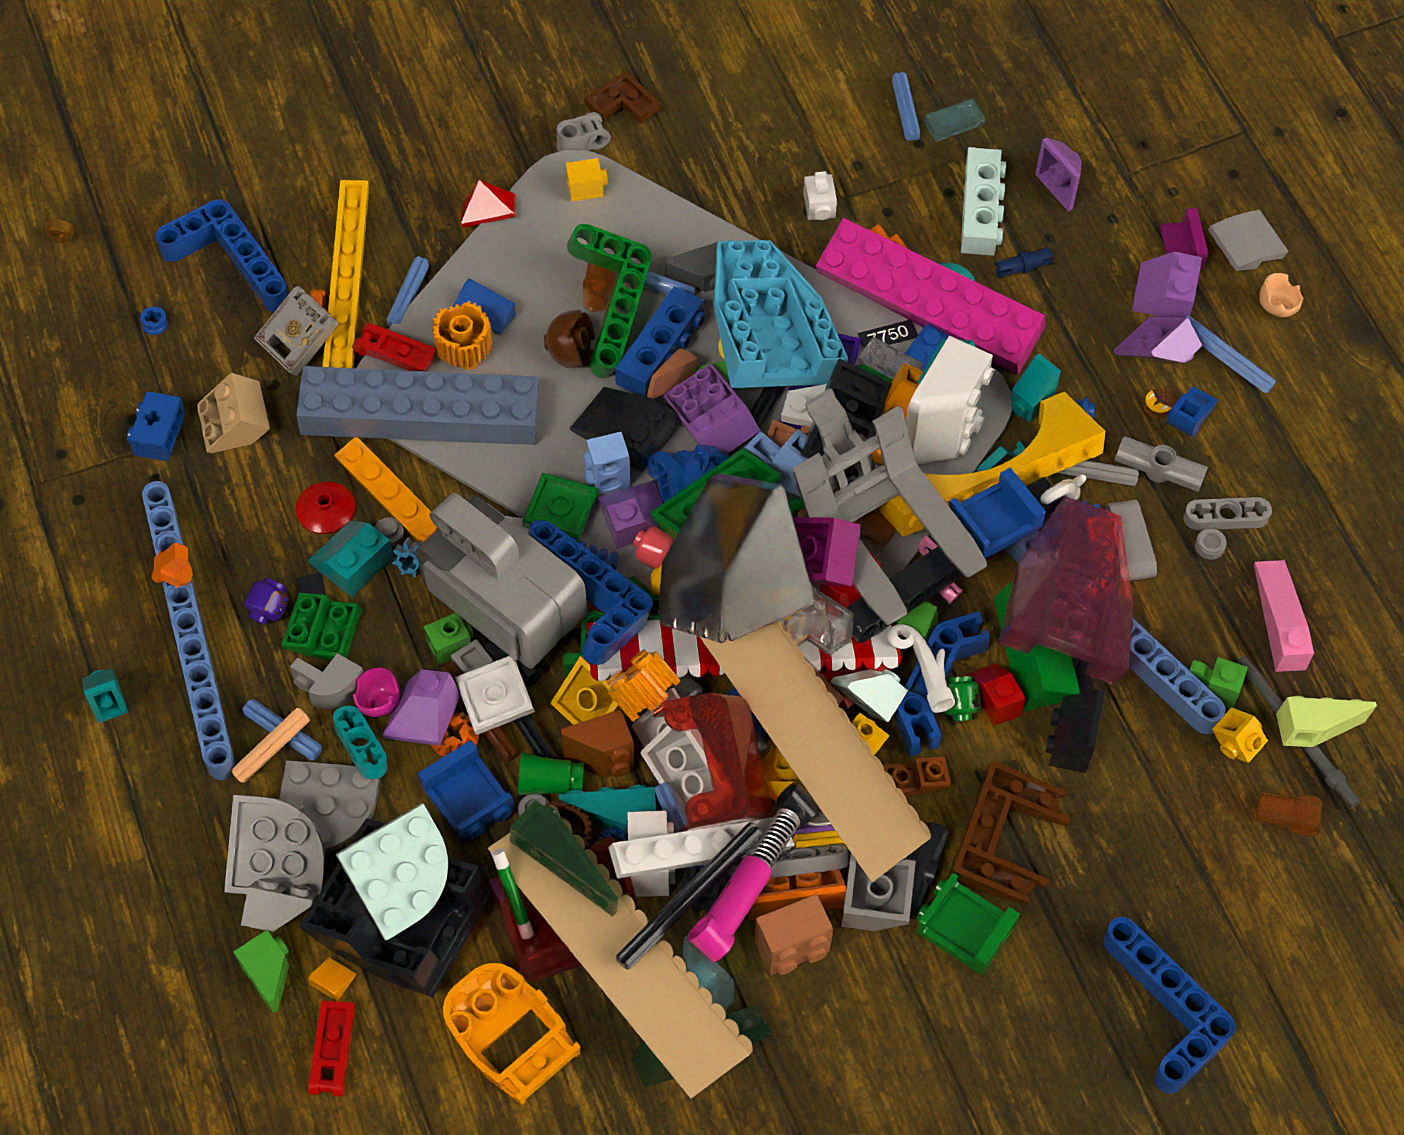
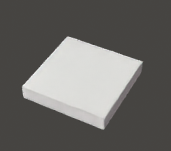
M511 656L455 677L476 735L535 712L516 660Z

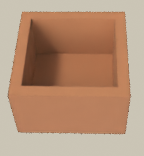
M817 894L756 918L755 944L770 976L778 972L780 975L790 973L797 968L798 964L808 960L810 963L817 962L825 958L827 953L830 952L833 927Z

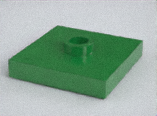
M542 472L522 520V525L525 528H530L532 522L545 520L552 523L571 538L576 539V542L579 543L597 500L599 488Z

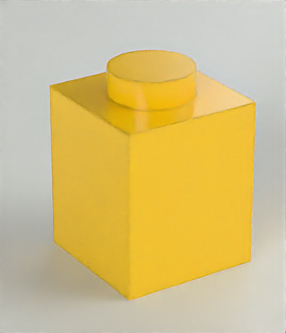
M599 158L565 163L571 202L604 197L603 186L608 185L606 168H600Z

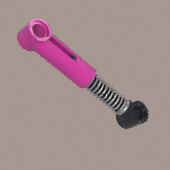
M797 782L790 784L777 797L774 804L777 807V814L769 824V827L766 828L752 853L742 859L707 915L697 922L688 935V940L711 962L720 960L732 947L735 941L734 933L771 877V867L774 866L776 859L779 858V854L785 849L795 829L807 824L819 810L815 800Z

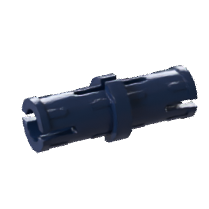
M1047 246L1028 253L1021 251L1017 253V256L1000 261L997 260L994 262V266L999 267L995 268L996 275L1001 279L1020 272L1026 274L1031 269L1053 264V259H1049V257H1053L1052 251Z

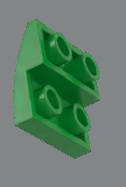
M299 593L281 646L283 649L323 660L332 661L337 653L347 658L362 608L358 603L330 601L327 595Z

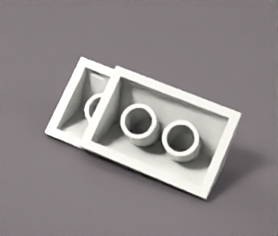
M670 688L667 691L669 695L667 699L658 705L656 709L652 711L647 710L631 727L645 747L640 752L660 784L664 782L671 784L690 828L693 829L731 808L733 790L675 688Z

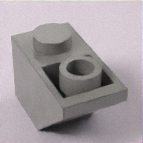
M260 878L259 882L255 881L248 887L241 925L273 932L310 908L319 894L311 893V889L306 886L291 885V888L278 886L279 882L276 880Z

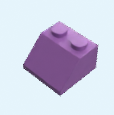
M1171 252L1142 262L1132 311L1160 317L1190 316L1194 304L1202 257Z

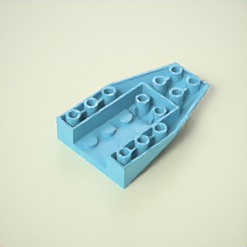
M771 240L717 242L714 310L731 388L827 384L836 361L840 358L848 362L849 359L823 299Z

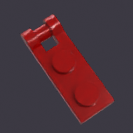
M372 323L365 324L361 330V338H357L352 345V349L359 355H369L408 371L427 372L437 356V349L435 347Z
M321 1001L309 1079V1095H320L321 1092L332 1093V1096H344L356 1008L354 1003ZM323 1070H334L333 1079L322 1078Z

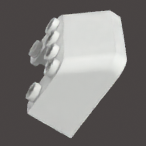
M952 336L947 338L916 389L907 410L906 426L917 465L956 459L960 454L965 455L972 441L969 438L973 432L977 434L980 431L985 419L981 416L982 410L975 407L981 395L980 387L982 384L988 385L993 376L994 369L991 368L992 354Z

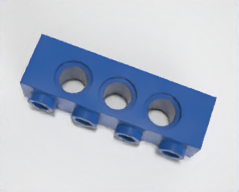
M674 286L615 368L616 385L636 395L648 397L647 393L652 375L678 349H685L691 340L695 328L699 329L706 318L704 300Z

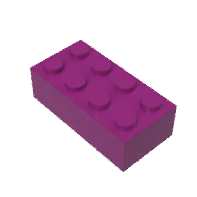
M747 516L739 576L768 583L852 586L860 524L838 518Z

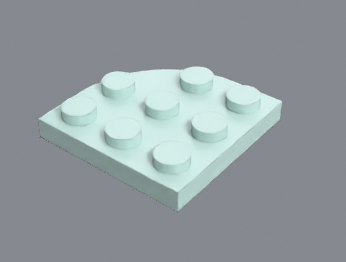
M422 803L336 853L337 858L385 940L390 939L422 919L434 907L446 883L448 872L446 847L439 830Z

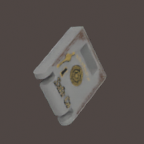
M297 286L285 298L254 339L289 373L297 376L302 371L303 366H306L336 329L338 322L330 317L331 315L314 298L305 293L300 286ZM281 341L291 350L287 357L274 347Z

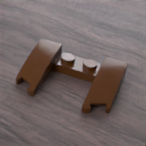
M992 760L985 770L976 795L978 797L961 845L956 851L947 879L954 872L959 875L958 882L964 886L1026 905L1030 901V898L1026 895L1036 886L1043 890L1049 884L1050 879L993 855L1009 809L1067 826L1070 822V815L1060 814L1058 798H1064L1066 791Z

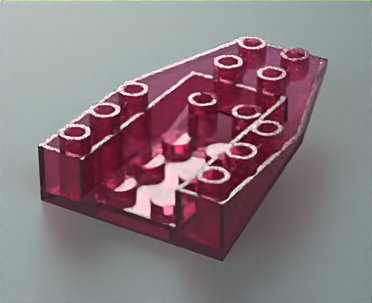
M1064 496L1017 563L999 644L1027 654L1036 644L1088 662L1086 675L1115 685L1129 671L1133 598L1122 519L1117 514Z

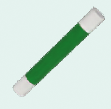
M502 848L496 849L491 854L522 939L531 938L534 932L505 851Z

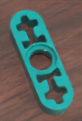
M354 706L338 708L333 714L334 729L360 774L367 779H378L384 776L388 770L386 753L360 710ZM345 720H348L349 722H353V728H352V729H350V726L348 725L347 721H345ZM358 738L368 740V743L363 746L352 744ZM371 755V759L373 763L376 765H372L371 762H368L367 756Z

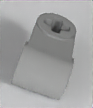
M592 112L560 122L557 125L556 147L558 152L562 150L589 151L604 147L609 143L611 137L609 132L604 130L600 114Z

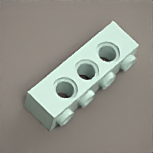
M968 147L965 167L961 253L994 256L996 245H1001L1003 228H998V222L1003 220L1004 206L999 205V200L1004 199L1005 183H1000V178L1005 177L1006 162L1001 161V150Z

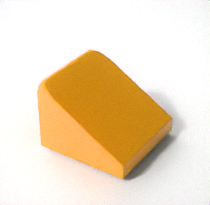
M329 957L311 973L308 981L312 987L338 1002L355 978L356 973Z

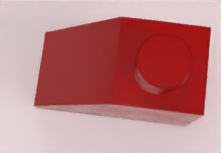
M993 663L966 674V676H972V681L979 683L982 706L994 727L1022 716L1025 697L1009 671Z

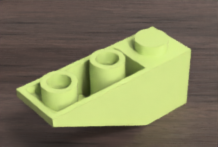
M1302 696L1287 697L1276 713L1283 746L1314 747L1365 723L1377 707L1376 702L1362 701L1360 699L1334 700L1329 697L1321 699L1304 698Z

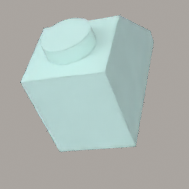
M868 669L834 677L830 682L869 716L889 722L908 692L907 689L899 684L901 679L886 669L883 672Z

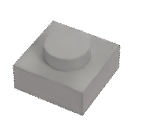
M477 639L451 655L452 662L457 665L463 674L494 662Z

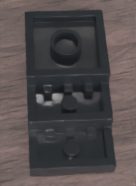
M839 358L835 363L824 391L827 389L834 391L836 399L847 412L852 430L855 429L858 435L862 433L868 440L876 433L873 420L881 416L885 406L883 404L892 383ZM814 421L811 423L800 454L807 459L817 453L821 456L825 455L821 436ZM854 465L844 470L848 479L853 475L857 477L859 473Z

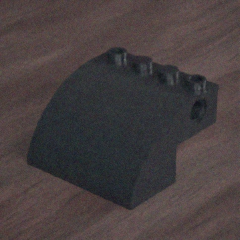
M366 818L350 845L384 826L386 823ZM448 857L446 883L434 907L422 919L390 939L385 940L339 861L299 927L329 950L361 969L397 986L433 998L497 886L479 866Z

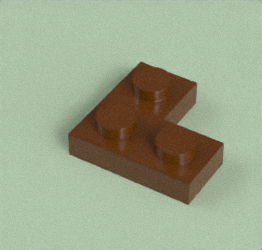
M624 71L584 98L585 106L592 112L600 114L602 121L622 107L639 123L661 110V103L627 71Z

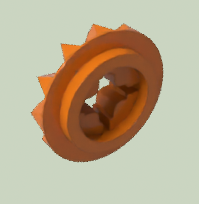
M461 711L460 713H453L448 725L449 729L452 728L454 731L460 729L461 741L453 736L448 739V730H446L441 745L431 746L436 753L444 757L469 740L476 746L479 734L476 735L469 716Z

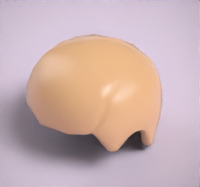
M1273 273L1267 276L1259 293L1262 307L1277 317L1292 316L1299 311L1303 302L1300 286H1292L1288 281L1289 276L1283 273Z

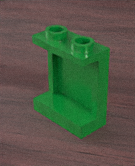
M953 872L948 880L942 878L933 892L936 898L931 905L925 903L918 912L916 920L919 923L916 933L983 976L1016 927L1020 913L1011 907L1006 912L1000 910L958 882L959 875Z

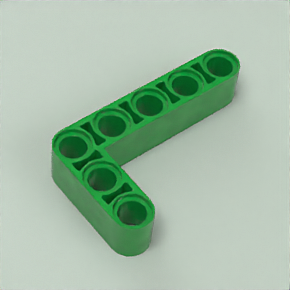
M579 224L575 227L567 242V249L571 256L617 273L590 360L591 372L599 378H608L614 373L615 368L621 361L651 263L652 254L649 248L641 243L589 224ZM577 238L584 239L587 244H581ZM604 248L611 249L614 254L607 253ZM631 258L638 259L641 264L634 263ZM623 282L630 283L634 289H628ZM615 307H621L625 310L626 314L619 313ZM608 332L615 333L619 339H612ZM600 357L607 358L611 365L602 363Z

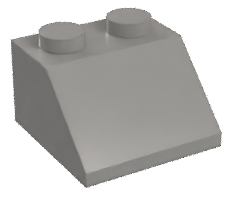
M851 853L841 927L877 931L909 924L916 861L903 859L875 881L871 882Z

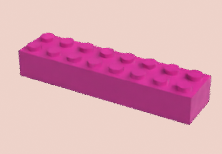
M845 218L842 219L816 264L819 274L881 304L908 320L911 319L912 322L923 328L926 324H929L958 340H973L976 348L993 355L992 363L1019 375L1046 327L1045 315Z

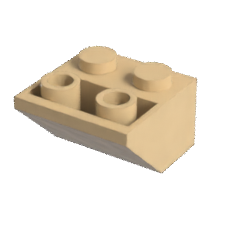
M230 373L197 404L206 451L209 453L251 445L270 429L258 380Z

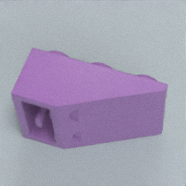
M712 363L698 370L695 374L663 395L696 444L714 446L724 454H727L760 432L748 408Z

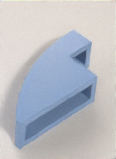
M798 429L780 448L760 431L744 449L780 474L781 479L773 485L801 496L796 487L792 468L807 460V458L800 455L807 436Z

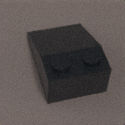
M603 387L573 423L570 431L586 440L622 432L629 454L630 466L643 473L648 467L649 457L653 453L661 451L676 432V412L652 398Z

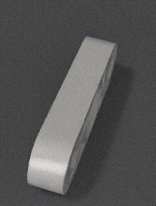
M1260 497L1198 499L1188 503L1183 519L1185 524L1194 530L1208 528H1260L1268 523L1272 507L1267 500ZM1223 508L1231 509L1236 517L1226 519L1221 516L1220 510ZM1257 509L1258 513H1262V515L1257 516L1256 512H1252V510ZM1194 511H1199V514L1203 516L1202 519H1198L1197 515L1193 514Z

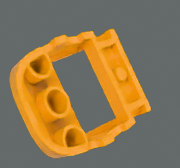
M489 963L475 968L459 981L445 998L443 1004L445 1023L464 1053L476 1065L483 1076L521 1105L570 1060L580 1055V1045L578 1042L573 1043L566 1032L565 1023L550 1006L548 998L539 989L535 990L525 982L524 977L517 971L504 964ZM532 1011L550 1031L503 1072L499 1073L482 1053Z

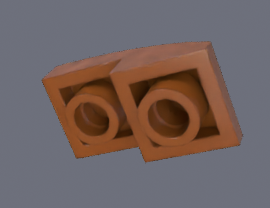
M945 757L915 758L912 763L882 764L884 772L890 774L896 788H899L905 797L936 792L951 786Z

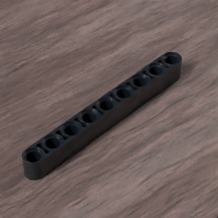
M1042 477L1027 487L1046 511L1044 521L1056 514L1067 501V497L1063 495L1049 504H1042L1040 502L1041 495L1054 486L1047 477ZM937 546L889 578L905 605L907 613H909L964 576V574ZM993 554V555H991V556L985 558V560H988L989 558H991V557L994 556L995 554ZM862 597L846 607L839 616V622L858 643L869 640L890 626L886 625Z

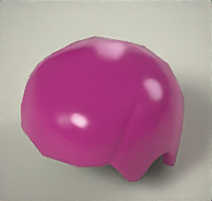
M382 667L368 669L356 680L357 690L356 694H353L355 705L363 715L371 717L388 715L398 705L401 698V688L391 670Z

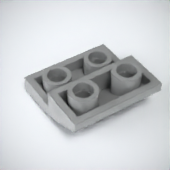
M1260 210L1229 217L1211 225L1208 229L1236 271L1257 269L1262 261L1283 259L1288 252Z

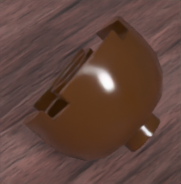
M582 310L567 311L559 314L551 321L547 334L544 336L545 349L549 351L551 357L559 365L566 368L590 366V360L594 349L590 350V340H595V332L589 315L586 312L581 313Z

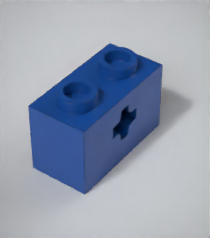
M146 392L143 402H139L137 406L135 424L130 426L127 434V441L130 443L135 456L162 461L169 460L186 414L181 397Z

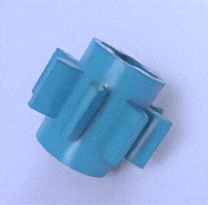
M407 538L403 546L397 545L393 552L398 557L394 559L392 564L398 566L401 570V575L412 573L415 578L420 573L416 549L423 543L422 540L412 542L410 538Z

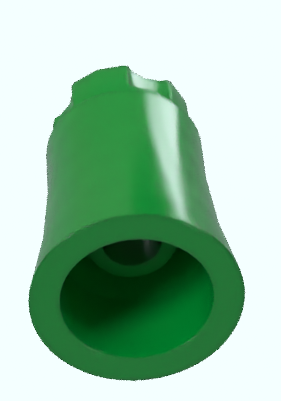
M521 752L517 796L566 794L570 790H582L584 763H571V760L553 759Z

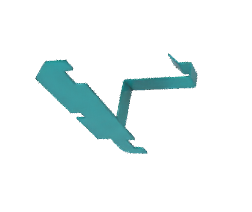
M1020 441L1016 445L1018 448L1013 452L1000 446L976 469L978 472L991 469L1006 454L1016 457L1024 451L1025 447Z

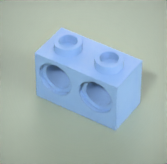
M622 432L586 440L587 452L583 453V459L586 467L584 468V475L587 485L599 488L598 495L629 488L630 461Z

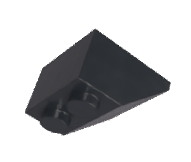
M1094 690L1065 696L1062 698L1060 707L1053 708L1050 725L1056 726L1054 736L1048 735L1045 753L1051 754L1049 766L1086 773L1095 749L1104 691Z

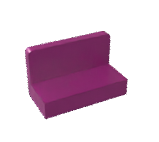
M1186 209L1183 222L1162 224L1160 227L1165 253L1178 252L1202 257L1200 270H1203L1208 250L1198 209Z

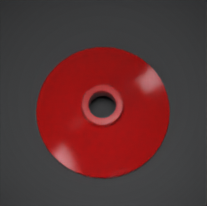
M319 482L309 486L301 493L296 503V515L300 524L308 531L322 535L332 534L340 531L352 520L355 514V500L352 493L345 486L336 482ZM329 501L326 505L320 504L321 502Z

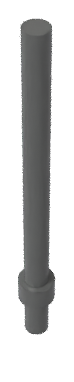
M1246 656L1241 657L1236 663L1248 667L1246 677L1272 710L1277 713L1283 702ZM1317 745L1314 747H1303L1325 775V782L1333 791L1337 790L1350 808L1357 806L1361 800L1346 783L1348 779L1340 769H1335Z

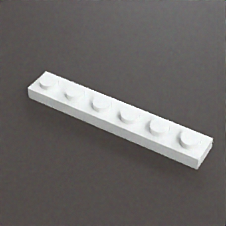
M774 817L613 843L609 846V851L617 879L707 864L747 823L753 822L762 831L761 834L763 836ZM790 837V841L787 842L785 849L782 851L790 850L794 846L792 837ZM758 841L741 858L749 856L755 845L758 844Z

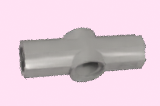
M1126 436L1122 439L1115 457V461L1146 472L1149 479L1154 482L1162 483L1168 480L1197 492L1200 490L1208 469L1207 466L1177 456L1174 449L1167 445L1153 447Z

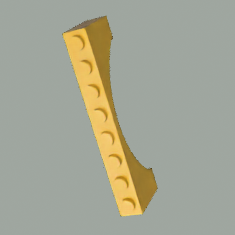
M1064 391L1040 401L1038 423L1041 427L1031 444L1013 459L994 468L975 473L959 475L924 474L949 506L950 500L954 498L961 503L999 483L1000 473L1010 467L1026 486L1042 477H1048L1090 458H1094L1103 453L1105 430ZM896 496L877 508L902 537L924 529L923 525L900 496Z

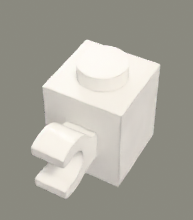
M826 171L815 172V176L804 177L803 195L808 220L835 218L837 199L832 174L827 175Z

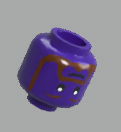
M266 577L263 581H255L244 601L245 608L251 612L249 618L263 625H266L268 620L272 622L279 621L290 600L289 595L285 592L287 587Z

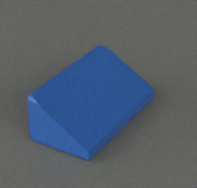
M469 278L464 283L453 307L456 304L461 306L462 303H467L468 301H470V304L476 303V306L480 305L482 313L485 312L486 317L489 318L491 330L499 335L516 316L515 304L512 301Z

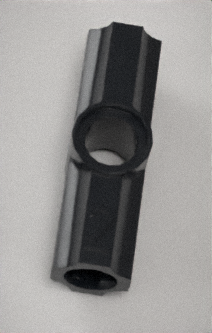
M924 822L931 833V839L906 857V860L916 861L909 919H916L927 889H931L940 862L938 861L949 834L948 830L935 822Z

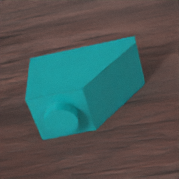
M1040 353L1034 357L1012 389L1010 397L1013 412L1017 416L1025 418L1029 423L1039 416L1040 401L1056 394L1061 373L1060 369Z
M112 668L97 670L91 673L90 676L82 678L85 697L98 723L129 713L119 682Z

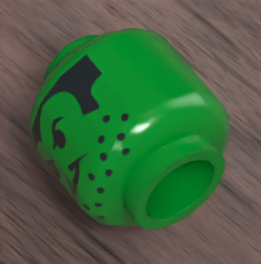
M972 676L947 678L946 684L951 689L955 705L943 713L953 715V721L972 720V714L978 713L982 708L979 683L972 681Z

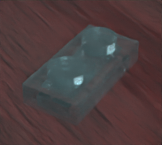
M973 98L924 116V123L935 141L982 126L985 122V117Z

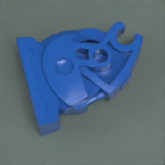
M697 444L694 451H678L672 457L665 451L654 454L653 459L662 502L664 503L729 457L714 446Z

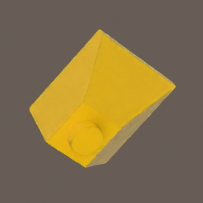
M583 655L579 657L550 702L573 725L621 709L607 692L610 688L607 680L611 677V674L603 681L593 679L590 673V663ZM621 709L622 714H623V716L625 717L626 714H625V712Z

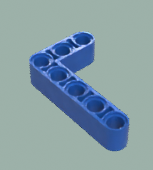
M213 200L163 225L156 232L155 238L161 256L169 262L178 261L218 241L266 309L273 313L288 296L284 279L229 203L224 200Z
M545 520L532 522L528 534L577 572L585 584L586 600L605 613L589 629L582 654L591 664L601 665L606 663L644 628L653 606L652 598L552 523Z
M1117 917L1111 921L1103 939L1104 947L1190 1031L1163 1058L1154 1075L1155 1084L1161 1091L1169 1094L1176 1093L1227 1045L1235 1032V1022L1203 988L1132 920L1126 917ZM1121 932L1128 940L1120 941L1114 937L1113 933ZM1137 956H1147L1151 960V964L1141 963ZM1168 978L1172 980L1176 987H1166L1161 982V979ZM1185 1002H1194L1198 1005L1200 1011L1193 1012L1189 1010ZM1210 1026H1219L1225 1035H1215L1211 1031ZM1187 1047L1199 1049L1202 1057H1193L1188 1052ZM1164 1069H1174L1179 1074L1180 1079H1170L1165 1074Z

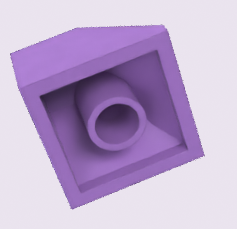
M1045 138L1041 143L1035 175L1069 212L1074 206L1082 161L1079 155L1072 151L1065 143Z
M1149 317L1113 351L1115 355L1182 364L1190 361L1194 357V353L1202 347V344L1188 317Z
M654 480L597 497L617 549L632 545L640 530L646 532L652 526L660 527L650 514V512L663 504Z
M421 669L404 683L400 701L390 716L383 737L385 739L440 746L461 696L460 690L450 673Z

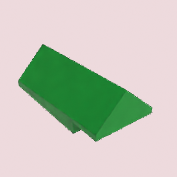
M1016 576L994 596V601L1011 674L1025 697L1023 712L1060 703L1065 696L1080 694V689L1053 581Z

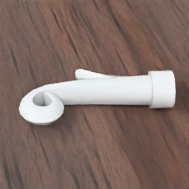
M1081 474L1073 480L1066 479L1059 482L1041 495L1040 502L1042 504H1049L1063 495L1067 497L1066 504L1076 502L1081 494L1080 486L1086 481V476Z
M905 624L892 626L887 633L888 641L891 645L899 649L913 646L927 688V700L931 710L939 713L952 708L955 705V700L951 689L947 687L945 681V650L940 649L935 660L929 646L918 631ZM898 636H904L907 639L903 640L900 639Z

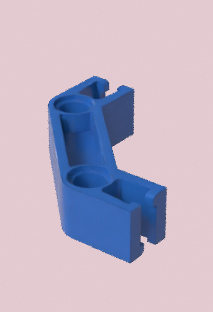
M979 611L938 624L927 642L935 660L940 649L945 650V681H947L957 660L987 651L990 640L987 630L982 631L980 635L966 638L962 636L972 631L974 634L979 633L980 625L983 623ZM947 639L952 641L953 644H944L941 640ZM919 661L905 686L908 692L896 709L895 714L896 725L910 757L921 753V741L919 736L915 737L914 731L920 728L924 729L930 741V750L939 748L942 736L927 700L928 692ZM913 709L917 711L918 714L910 715L906 713L905 710Z

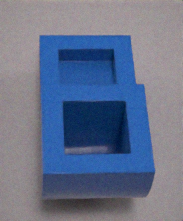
M1192 386L1186 395L1183 394L1171 408L1166 423L1194 437L1199 432L1202 423L1215 408L1218 400Z

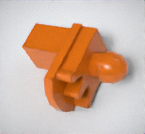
M175 542L165 551L161 550L154 557V571L151 575L154 582H166L179 588L181 585L186 586L192 580L193 573L188 562V547Z

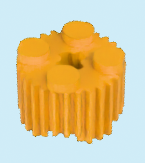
M470 301L462 303L461 306L458 304L455 307L450 306V309H439V313L435 314L436 318H433L434 326L432 327L438 358L444 360V363L448 362L450 366L454 364L456 368L460 365L465 370L476 369L478 363H481V359L485 360L486 355L489 356V351L492 350L491 346L493 345L491 324L489 318L486 317V313H482L480 305L476 306V303L470 304Z
M643 649L631 659L633 665L625 672L618 670L607 680V683L610 685L607 691L608 694L633 722L640 718L637 713L646 708L649 711L656 709L669 696L666 692L667 688L671 684L677 686L680 682L678 676L656 651L650 653Z

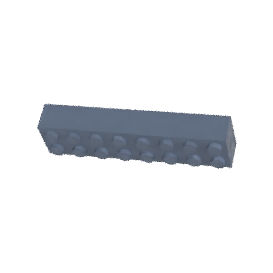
M303 366L297 421L300 435L536 445L539 379L538 376Z

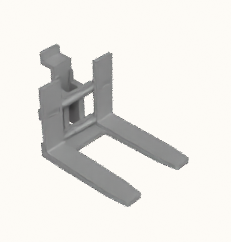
M827 389L805 403L808 415L818 427L825 454L821 456L817 453L792 468L796 487L806 510V517L838 518L854 522L896 496H900L946 557L966 577H970L987 567V562L975 540L916 464L903 410L900 406L873 420L876 436L867 440L862 433L858 435L855 429L852 430L847 412L836 399L832 389ZM880 448L884 465L875 469L871 453ZM854 465L862 477L857 478L853 475L849 478L851 483L848 484L844 470ZM858 539L852 584L877 616L886 625H890L907 614L906 607L893 584L862 541Z

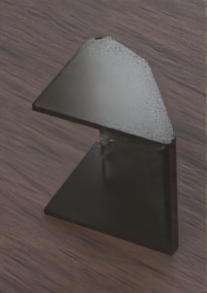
M719 473L708 479L662 562L658 613L661 614V624L665 627L718 643H724L727 640V636L729 641H734L815 604L784 485Z

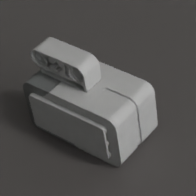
M453 492L430 513L429 516L438 529L416 549L424 583L433 595L513 659L519 660L526 667L532 669L557 645L560 639L564 638L587 615L585 584L577 572L478 496L474 495L466 501L460 495Z

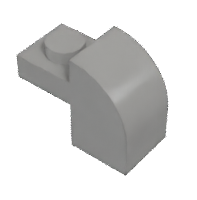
M338 653L323 672L298 657L290 666L294 683L300 689L309 693L312 705L323 709L338 708L353 699V694H356V680L364 673L362 667Z

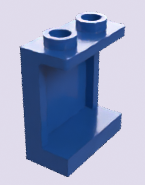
M1011 467L1000 473L999 483L961 503L956 498L949 502L950 509L975 540L984 558L1041 529L1046 513Z
M471 740L417 773L421 788L461 843L468 839L478 838L484 833L486 827L494 822L504 821L515 809L512 795L509 792L506 793L480 759L478 749Z

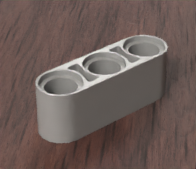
M1135 499L1106 504L1105 517L1116 515L1129 581L1156 577L1157 563L1139 502Z

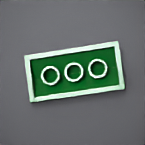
M742 448L654 509L650 514L661 529L668 533L675 542L687 545L780 480L781 476L756 456Z

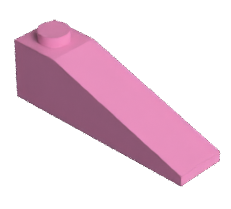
M1285 560L1255 562L1254 568L1275 672L1306 670L1314 655L1309 627Z

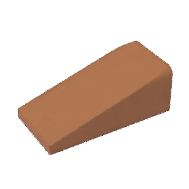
M681 348L678 349L652 375L647 393L648 398L654 399L669 392L674 386L695 374L698 357Z

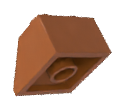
M621 709L560 729L565 760H571V763H584L585 770L604 778L610 776L620 777L635 768L634 742Z

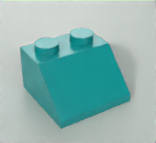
M349 521L308 559V562L352 598L394 556L390 540L371 524Z

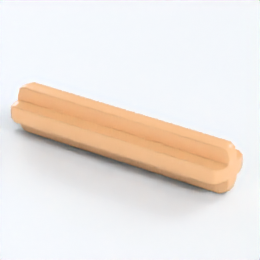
M296 708L232 769L236 779L245 783L309 722L310 719L307 714L300 708Z

